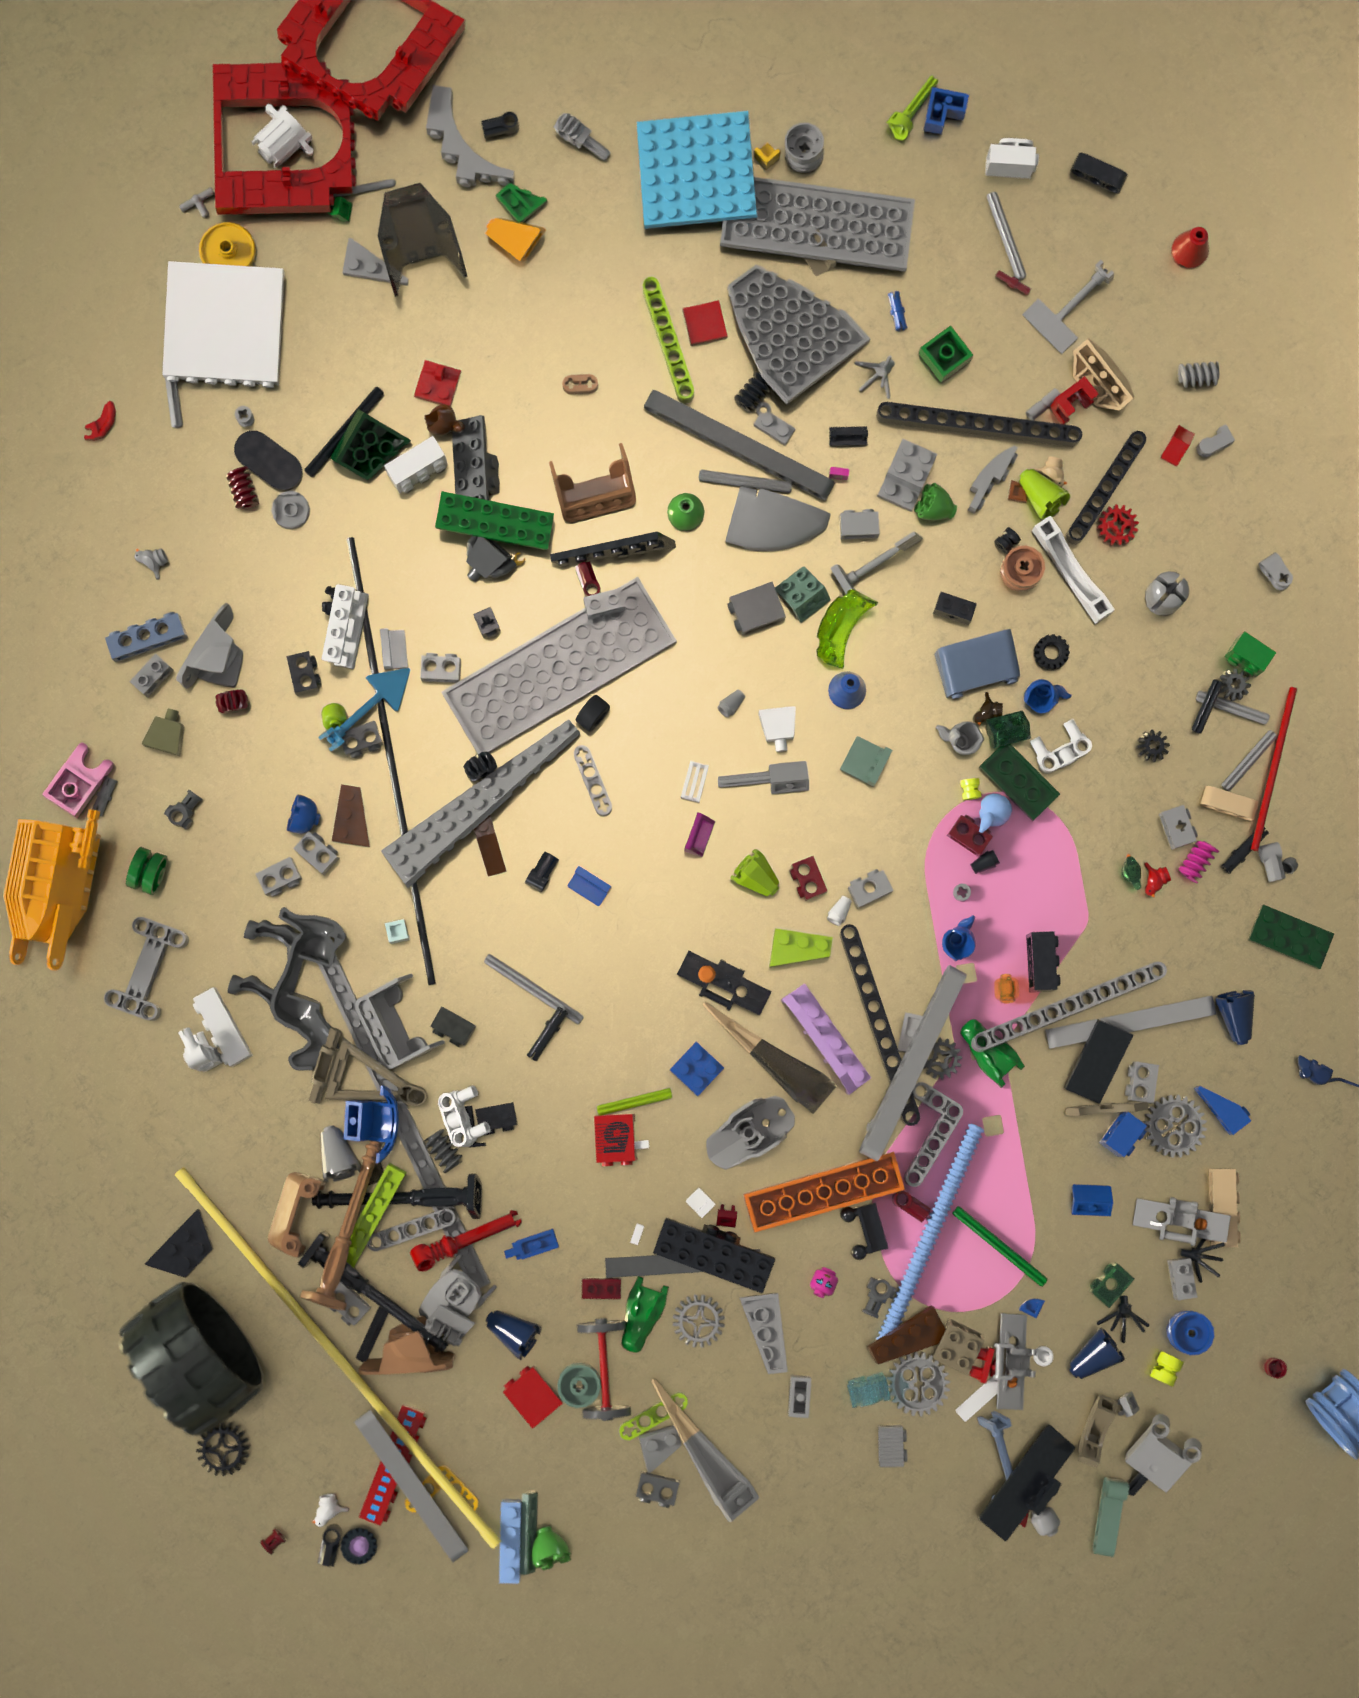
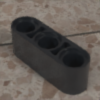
M1078 153L1071 168V172L1075 176L1113 193H1120L1128 176L1125 171L1086 153Z

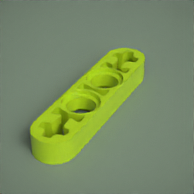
M678 1392L670 1396L674 1402H676V1397L684 1398L683 1406H679L682 1411L687 1407L688 1399L685 1394ZM662 1401L624 1422L619 1428V1434L622 1439L632 1440L669 1419L668 1413L664 1417H660L656 1413L659 1406H664ZM642 1416L650 1418L651 1423L649 1426L643 1427L640 1425L639 1420ZM636 1420V1424L641 1431L637 1432L635 1428L631 1431V1436L628 1434L624 1435V1427H633L634 1424L632 1422Z

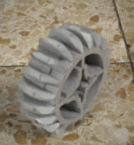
M695 1294V1301L691 1302L688 1296L686 1297L688 1304L681 1301L680 1304L683 1308H675L680 1313L679 1315H673L674 1319H678V1322H674L673 1326H679L675 1330V1334L682 1332L679 1339L683 1340L686 1337V1345L692 1340L694 1348L697 1346V1342H700V1347L703 1348V1341H707V1344L710 1346L711 1337L714 1341L718 1340L715 1333L722 1335V1331L718 1327H725V1324L719 1323V1320H724L725 1316H718L719 1313L723 1312V1309H715L719 1304L718 1302H715L713 1305L710 1304L712 1297H709L706 1302L704 1301L705 1295L702 1294L701 1300H698L697 1294ZM699 1305L695 1315H684L690 1307ZM704 1306L713 1312L715 1321L704 1317ZM701 1311L702 1319L705 1322L700 1323L698 1331H696V1322L693 1323V1320L698 1318ZM682 1321L691 1323L694 1326L693 1336L686 1332ZM703 1327H714L709 1334L699 1337Z

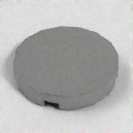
M286 491L279 494L273 501L271 512L278 525L286 529H295L307 521L310 508L308 501L303 495L296 491Z

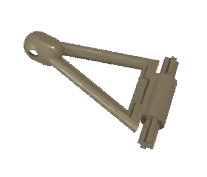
M330 1028L326 1044L321 1046L311 1082L313 1087L309 1097L311 1103L320 1104L325 1087H328L325 1099L387 1101L384 1096L380 1095V1091L338 1090L349 1054L399 1088L398 1091H392L396 1101H402L412 1106H420L426 1101L427 1093L422 1087L409 1084L345 1038H343L340 1049H338L337 1044L341 1030Z

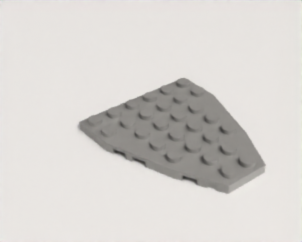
M759 265L753 266L728 285L727 289L738 326L762 378L786 404L870 341L869 336L844 310L835 309L830 306L829 301L820 300L814 296V292L791 279L786 281L777 277V273L767 271Z

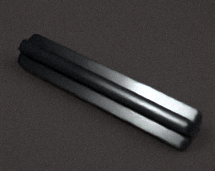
M1216 679L1212 681L1193 724L1192 731L1199 734L1202 733L1223 686L1221 681Z
M380 1306L356 1355V1359L361 1362L367 1361L387 1318L388 1312Z

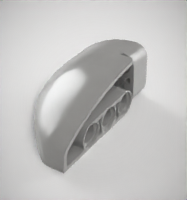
M740 486L725 542L742 546L744 549L752 551H779L792 548L823 533L827 528L831 514L812 505L765 489H760L756 497L757 490Z

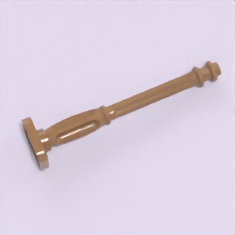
M370 1141L369 1144L365 1145L367 1152L365 1156L361 1157L363 1164L339 1236L335 1237V1243L325 1263L320 1288H317L316 1292L303 1290L300 1298L331 1309L345 1311L347 1303L335 1299L336 1293L334 1292L345 1268L349 1246L352 1244L350 1238L374 1166L379 1164L376 1163V1154L382 1150L380 1143Z

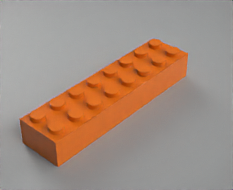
M889 1152L882 1154L878 1161L868 1158L745 1193L744 1198L754 1232H759L905 1190L895 1153Z

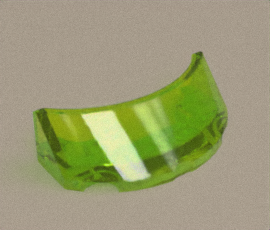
M854 589L848 590L847 594L843 597L838 596L826 610L819 625L817 638L820 639V643L816 649L817 656L826 664L843 669L845 648L853 627L860 617L872 607L877 606L878 602Z

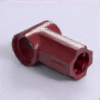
M583 562L575 566L585 597L594 595L587 592L591 587L597 589L595 594L601 593L600 585L591 562Z
M906 1191L895 1192L892 1196V1202L896 1207H899L921 1223L927 1218L931 1210L930 1207ZM904 1194L906 1202L900 1205L898 1203V1196Z

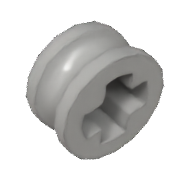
M963 883L957 885L953 890V896L958 901H965L971 895L970 887ZM959 887L967 890L966 897L963 898L961 895H957Z

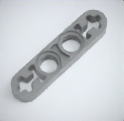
M580 745L574 750L575 761L595 811L601 816H607L612 811L611 801L590 749L587 746ZM581 749L583 752L587 751L585 755L587 762L589 760L592 761V763H586L582 767L580 763L584 762L581 757H577ZM586 767L594 768L595 774L592 777L585 776L584 769ZM594 784H599L602 787V791L598 795L591 792V787ZM605 795L606 798H602L604 804L609 805L607 811L599 810L600 802L599 800L595 802L594 799Z

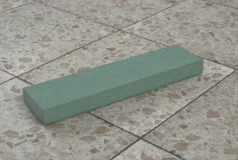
M537 1492L522 1494L520 1575H528L535 1572L532 1561V1548L537 1531Z

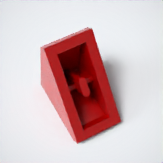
M1178 425L1160 458L1177 467L1189 448L1195 433Z

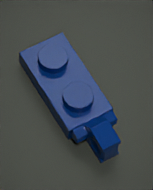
M554 1229L517 1240L512 1243L513 1248L505 1250L504 1254L506 1259L516 1256L517 1260H523L559 1248Z

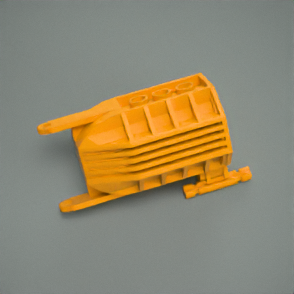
M89 809L87 817L89 821H87L85 829L36 820H18L4 891L12 934L9 960H11L12 964H22L25 961L29 941L49 944L48 960H46L49 969L56 971L61 968L65 957L67 941L87 911L101 835L96 833L100 811ZM17 953L19 954L18 960L15 959ZM54 959L57 960L56 965H53Z

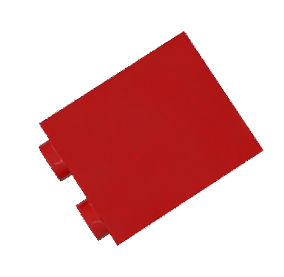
M534 1365L531 1368L526 1366L519 1372L521 1376L517 1380L512 1378L504 1385L506 1389L503 1391V1394L532 1429L563 1404L562 1399L553 1392L536 1371Z

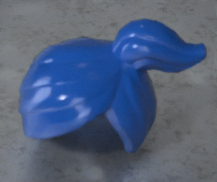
M1039 679L1028 686L1024 701L1034 711L1046 713L1058 704L1059 698L1069 699L1071 694L1067 693L1063 686L1052 685L1047 680Z
M974 915L960 921L957 927L948 930L943 936V950L954 961L969 957L975 950L976 941L973 933L970 931L974 923Z

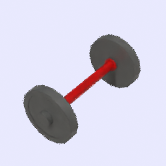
M598 1318L594 1322L577 1324L578 1333L598 1334L602 1406L582 1409L584 1419L610 1421L613 1418L631 1415V1406L610 1405L606 1333L625 1330L624 1320L607 1321V1318Z

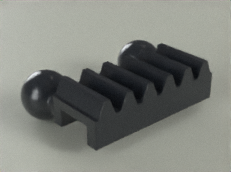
M876 1203L856 1209L852 1207L842 1209L841 1218L845 1222H852L856 1216H859L867 1243L866 1247L855 1245L852 1248L851 1253L854 1259L863 1260L867 1254L888 1249V1243Z

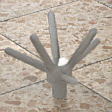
M891 355L888 356L886 361L881 363L855 361V365L875 368L876 374L859 388L860 391H863L878 376H881V388L885 385L887 399H890L887 374L891 371V367L895 365Z

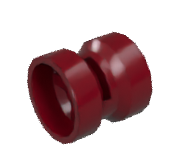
M1271 1357L1264 1363V1371L1270 1377L1279 1379L1287 1373V1365L1281 1359Z

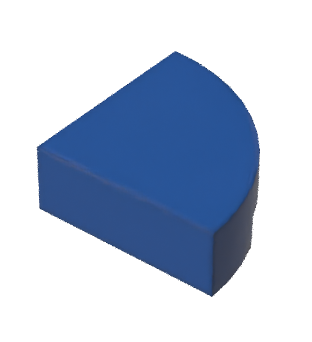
M1029 1299L1018 1310L1037 1319L1045 1301L1042 1299Z

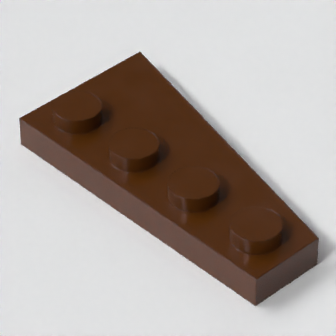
M931 1305L868 1345L867 1348L875 1363L879 1365L939 1344L946 1329L934 1306Z

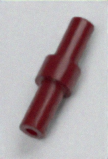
M1000 270L995 276L1006 282L1010 288H1016L1026 295L1031 290L1030 287L1019 282L1018 278L1011 277Z

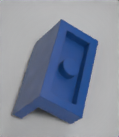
M580 866L577 867L575 874L567 885L568 888L597 906L601 905L611 889L609 884Z
M1077 1184L1072 1186V1215L1111 1216L1113 1207L1111 1186Z

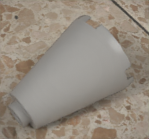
M335 1126L325 1127L321 1133L324 1181L329 1182L328 1179L333 1178V1182L354 1176V1171L357 1169L360 1172L361 1165L347 1141L344 1140L341 1130L335 1128Z

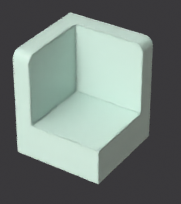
M404 919L385 923L389 943L394 944L410 940Z

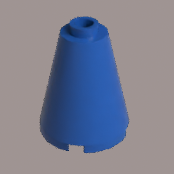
M845 671L838 673L830 681L828 688L829 698L833 704L840 708H855L863 702L866 696L865 682L854 672Z

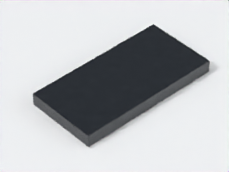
M1097 1019L1064 1088L1100 1104L1134 1035Z

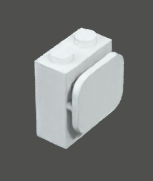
M1004 138L1000 140L999 145L991 144L986 157L985 175L1030 178L1032 172L1036 171V166H1038L1039 154H1036V147H1033V141Z

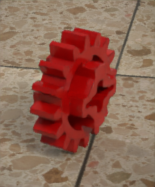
M1115 504L1113 510L1110 506L1107 507V512L1102 511V517H1099L1097 520L1101 523L1097 526V529L1102 530L1099 536L1104 535V542L1110 540L1111 546L1115 542H1117L1118 546H1121L1122 541L1128 544L1129 539L1133 540L1135 537L1133 533L1138 532L1135 526L1139 522L1134 521L1137 515L1130 514L1131 508L1126 511L1125 505L1119 509L1118 505ZM1112 515V521L1106 522L1107 518ZM1116 522L1118 525H1121L1120 529H1118V526H1114ZM1129 529L1128 534H1126L1125 536H1123V534H1124V531H1123V530Z

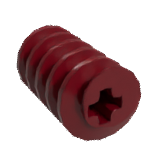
M247 466L236 468L226 475L229 481L228 485L231 488V494L234 495L233 501L236 502L235 508L250 509L259 504V502H253L257 495H251L255 488H249L253 481L246 480L251 477V474L244 473L249 469Z

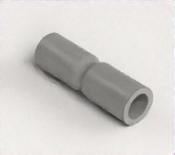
M1054 388L1041 401L1026 411V415L1031 420L1036 419L1046 408L1051 406L1054 399L1061 393Z

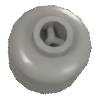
M1046 1507L1039 1516L1032 1513L1031 1523L1038 1534L1051 1537L1058 1532L1057 1528L1060 1525V1519L1051 1507Z

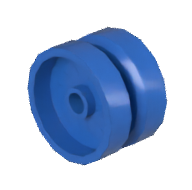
M1184 1310L1174 1314L1166 1328L1170 1344L1176 1350L1188 1355H1199L1206 1352L1214 1340V1328L1211 1321L1203 1314L1191 1310ZM1189 1330H1193V1334H1188Z

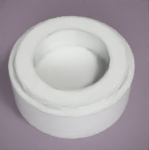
M1040 1346L1036 1348V1355H1033V1359L1040 1366H1048L1053 1361V1352L1046 1346Z

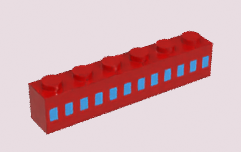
M404 1403L397 1420L418 1443L420 1438L417 1435L419 1428L423 1429L427 1417H424L425 1411ZM392 1430L390 1439L407 1463L410 1464L413 1455L409 1454L410 1450ZM382 1461L379 1463L358 1517L379 1526L382 1525L383 1521L387 1522L391 1513L388 1510L390 1502L394 1504L398 1492L395 1491L397 1483Z

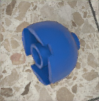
M297 795L291 808L292 813L288 819L287 831L302 834L310 831L313 825H318L320 814H317V806L313 800Z

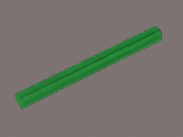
M959 1206L955 1208L952 1214L1038 1285H1045L1048 1280L1047 1277Z

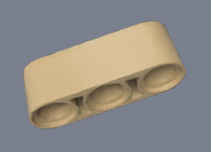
M1205 786L1200 805L1244 820L1253 821L1259 802L1216 787Z

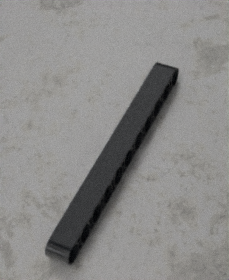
M894 402L881 403L876 413L877 419L887 424L1066 447L1076 446L1082 438V430L1073 425ZM888 409L890 415L884 416L881 410ZM905 411L909 414V417L902 418L899 413ZM925 414L928 417V419L922 421L919 419L918 415ZM943 416L946 422L940 423L937 417ZM956 419H963L965 425H958ZM981 421L984 427L978 428L974 422ZM993 424H1000L1002 426V430H996L993 427ZM1013 426H1018V427H1020L1021 432H1019V433L1014 432V431L1012 430V427H1013ZM1031 429H1038L1040 434L1033 435ZM1049 431H1056L1058 433V437H1052ZM1074 433L1077 439L1071 440L1068 434Z
M847 924L840 930V939L889 1084H891L902 1060L859 932L854 925ZM848 928L853 930V938H846L844 930ZM851 947L859 948L860 955L858 957H853L850 954ZM858 965L865 966L866 973L864 975H859L856 972ZM864 983H869L872 986L871 993L863 992L862 986ZM871 1001L878 1004L879 1008L876 1012H872L868 1008ZM876 1020L884 1022L885 1027L883 1030L875 1028ZM883 1038H888L891 1042L888 1049L881 1046ZM893 1056L896 1058L897 1065L895 1067H890L887 1064L888 1057ZM913 1092L900 1116L902 1122L908 1126L916 1125L920 1120V1113ZM909 1111L913 1112L916 1116L915 1121L912 1123L906 1120V1114Z

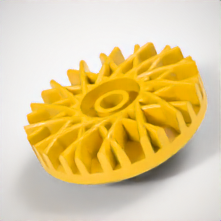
M232 222L216 224L204 233L200 241L199 255L203 264L253 267L252 263H255L254 258L257 250L253 237L247 229L239 224Z

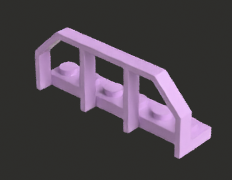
M805 983L781 999L782 1003L788 1006L805 1029L803 1031L804 1034L808 1033L825 1057L823 1061L825 1063L828 1062L846 1089L847 1095H850L858 1087L871 1079L866 1069Z

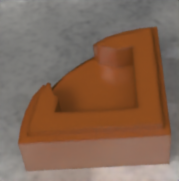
M1011 480L1008 500L1026 503L1027 495L1023 487L1018 482Z

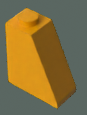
M495 218L488 223L485 234L519 261H526L546 229L509 219Z

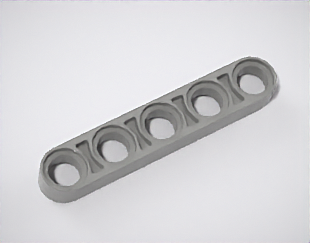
M445 1208L374 1233L367 1246L371 1251H379L445 1228L456 1222L457 1212L453 1208ZM448 1211L453 1215L451 1222L444 1221V1212ZM427 1218H432L435 1221V1226L432 1229L427 1228L425 1225ZM409 1224L416 1226L417 1232L415 1235L408 1233L407 1227ZM392 1230L397 1231L399 1234L397 1241L390 1239L389 1234ZM373 1237L380 1238V1247L372 1245Z

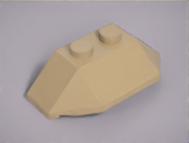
M1090 339L1084 341L1073 351V377L1077 382L1086 377L1099 394L1093 399L1096 407L1121 410L1134 399L1129 381L1106 351Z

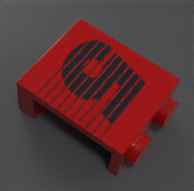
M635 1114L594 1116L596 1163H602V1166H613V1162H621V1165H633L632 1161H637L634 1142Z

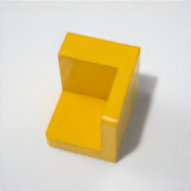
M769 143L765 144L761 149L758 147L754 149V158L765 170L780 159L781 151L779 149L774 150Z

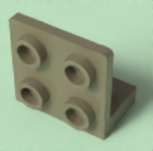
M948 1318L945 1324L946 1330L933 1355V1359L968 1375L985 1341L984 1334Z

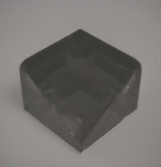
M383 1162L374 1166L368 1186L379 1182L385 1171Z

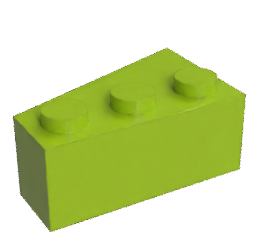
M776 928L774 930L769 968L829 958L833 937Z

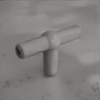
M210 187L202 193L194 195L179 207L184 212L196 205L202 217H207L209 212L202 201L214 195L215 192Z

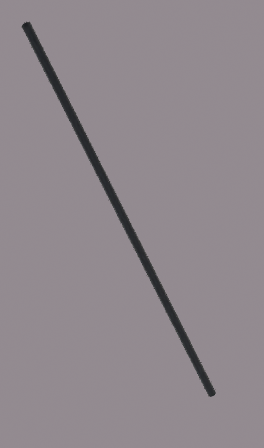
M349 537L346 540L355 589L364 593L354 537ZM366 607L362 627L372 675L379 672ZM382 698L377 703L400 834L402 836L408 832L385 704ZM416 881L410 886L428 985L436 984Z

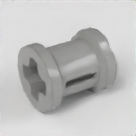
M240 406L236 409L235 418L238 423L243 427L251 426L254 422L251 410L246 406ZM242 415H244V416L248 415V418H245V417H244V418L242 419L241 416H242Z

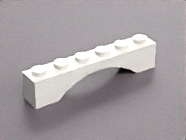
M1051 515L1035 525L1032 532L1094 623L1096 624L1109 616L1115 609L1104 593L1082 569Z

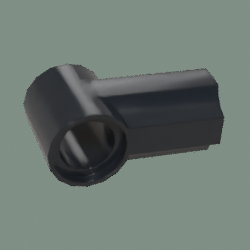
M506 112L502 116L481 121L485 138L505 133L515 134L520 128L518 117L514 112ZM510 120L515 121L511 126L506 125Z
M544 851L536 867L531 870L526 878L525 884L542 892L559 859Z
M336 1524L327 1526L323 1533L317 1562L322 1566L334 1567L342 1536V1530ZM334 1531L337 1534V1538L330 1539L327 1533Z

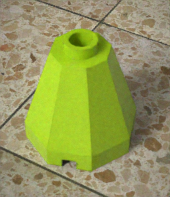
M755 849L752 851L754 853L752 857L748 854L734 870L736 876L732 875L731 879L735 883L764 896H773L779 889V880L765 856Z

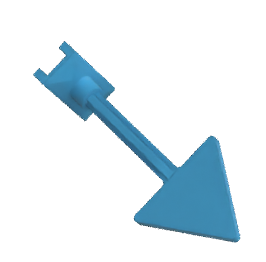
M410 668L366 676V679L377 690V693L340 727L337 726L335 729L331 727L318 738L322 740L326 737L328 742L332 744L329 750L333 751L345 742L342 739L345 732L382 698L386 700L394 711H397L401 703Z

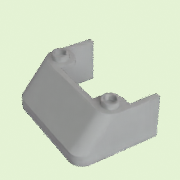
M412 974L398 977L362 996L355 1003V1009L381 1064L388 1069L402 1065L445 1044L444 1040L427 1045L426 1041L421 1037L409 1039L395 1010L394 1005L402 999V991L399 984L413 977Z

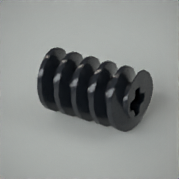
M755 372L753 374L754 378L748 380L749 384L746 383L744 389H740V395H735L734 397L736 403L748 413H751L749 408L756 409L754 402L761 403L758 398L759 396L766 397L763 393L764 390L770 392L769 384L762 378L760 372Z

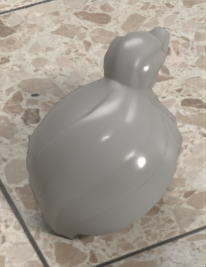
M965 721L958 723L951 730L941 725L936 726L940 737L944 741H950L954 750L962 755L975 753L984 741L978 726L973 722Z

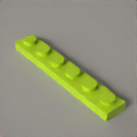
M391 1163L387 1165L354 1226L350 1238L352 1244L349 1246L346 1261L353 1268L406 1174L404 1170Z

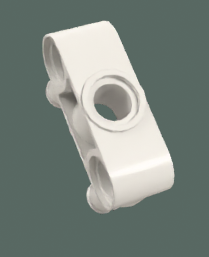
M1074 719L1063 724L1071 737L1070 743H1066L1050 752V750L1046 749L1040 736L1030 741L1038 756L1036 758L1041 772L1045 774L1052 773L1075 762L1091 750V741L1086 735L1081 734ZM1079 742H1083L1086 745V751L1078 749ZM1044 760L1052 761L1053 767L1051 769L1046 768Z
M190 1027L178 1033L185 1045L184 1059L191 1069L206 1072L223 1063L218 1050L209 1046L203 1031L198 1032L196 1036V1034H192Z
M470 1086L462 1091L457 1090L444 1093L438 1099L444 1125L452 1144L457 1147H470L478 1137L491 1132L487 1122L472 1127L469 1115L466 1112L464 1102L478 1096L475 1086ZM450 1098L452 1099V1104H451V1106L449 1105V1099H450Z

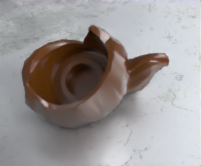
M446 404L435 407L428 415L424 416L427 430L434 435H447L452 430L461 433L465 429L463 422L456 420L454 410Z

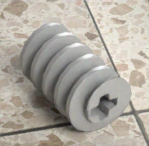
M1218 361L1215 364L1214 362H1209L1208 365L1205 362H1202L1201 365L1194 363L1193 367L1190 363H1187L1186 366L1179 364V383L1183 382L1184 387L1187 388L1188 382L1194 387L1196 381H1198L1199 386L1202 387L1203 381L1209 386L1211 380H1213L1214 385H1217L1219 380Z

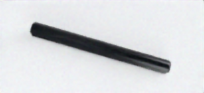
M376 386L305 468V472L309 476L313 477L333 454L357 410L359 409L367 414L383 396L384 393L379 387Z

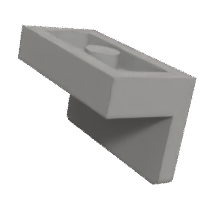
M806 761L769 765L771 794L809 790V774Z

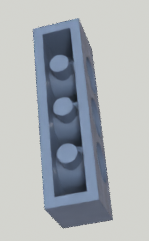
M170 612L163 615L164 618L158 620L152 618L145 621L146 624L140 626L135 624L127 627V630L123 632L114 631L109 633L105 640L112 660L118 662L188 638L181 616L178 613ZM167 625L168 631L165 634H160V628ZM144 632H150V637L147 640H142ZM126 638H132V643L129 646H124L123 644Z

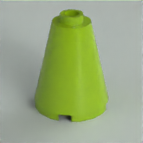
M1026 469L1020 475L1019 482L1039 518L1042 520L1050 515L1051 517L1055 516L1060 512L1058 508L1062 504L1065 506L1071 496L1068 491L1036 470Z

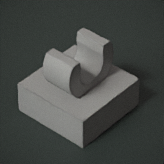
M1133 1392L1125 1393L1117 1400L1118 1404L1122 1405L1123 1410L1118 1412L1120 1416L1125 1414L1126 1417H1130L1140 1410Z

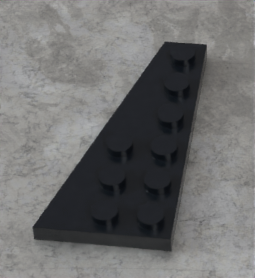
M656 531L550 554L551 562L558 564V566H566L571 562H585L587 560L613 556L624 558L628 557L629 554H643L649 551L676 548L675 540Z

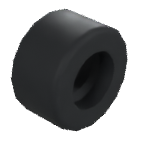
M594 695L579 711L575 721L591 732L606 716L610 705L598 695Z

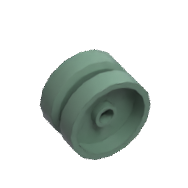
M583 1362L573 1363L567 1366L560 1374L557 1384L558 1394L568 1406L574 1408L587 1407L599 1395L601 1388L600 1376L590 1364ZM578 1381H582V1388L576 1387Z

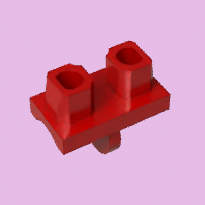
M988 1346L981 1348L977 1359L983 1360L982 1367L973 1365L969 1373L970 1376L984 1384L987 1382L989 1370L991 1369L990 1376L993 1377L996 1367V1357H994L993 1364H991L995 1349Z

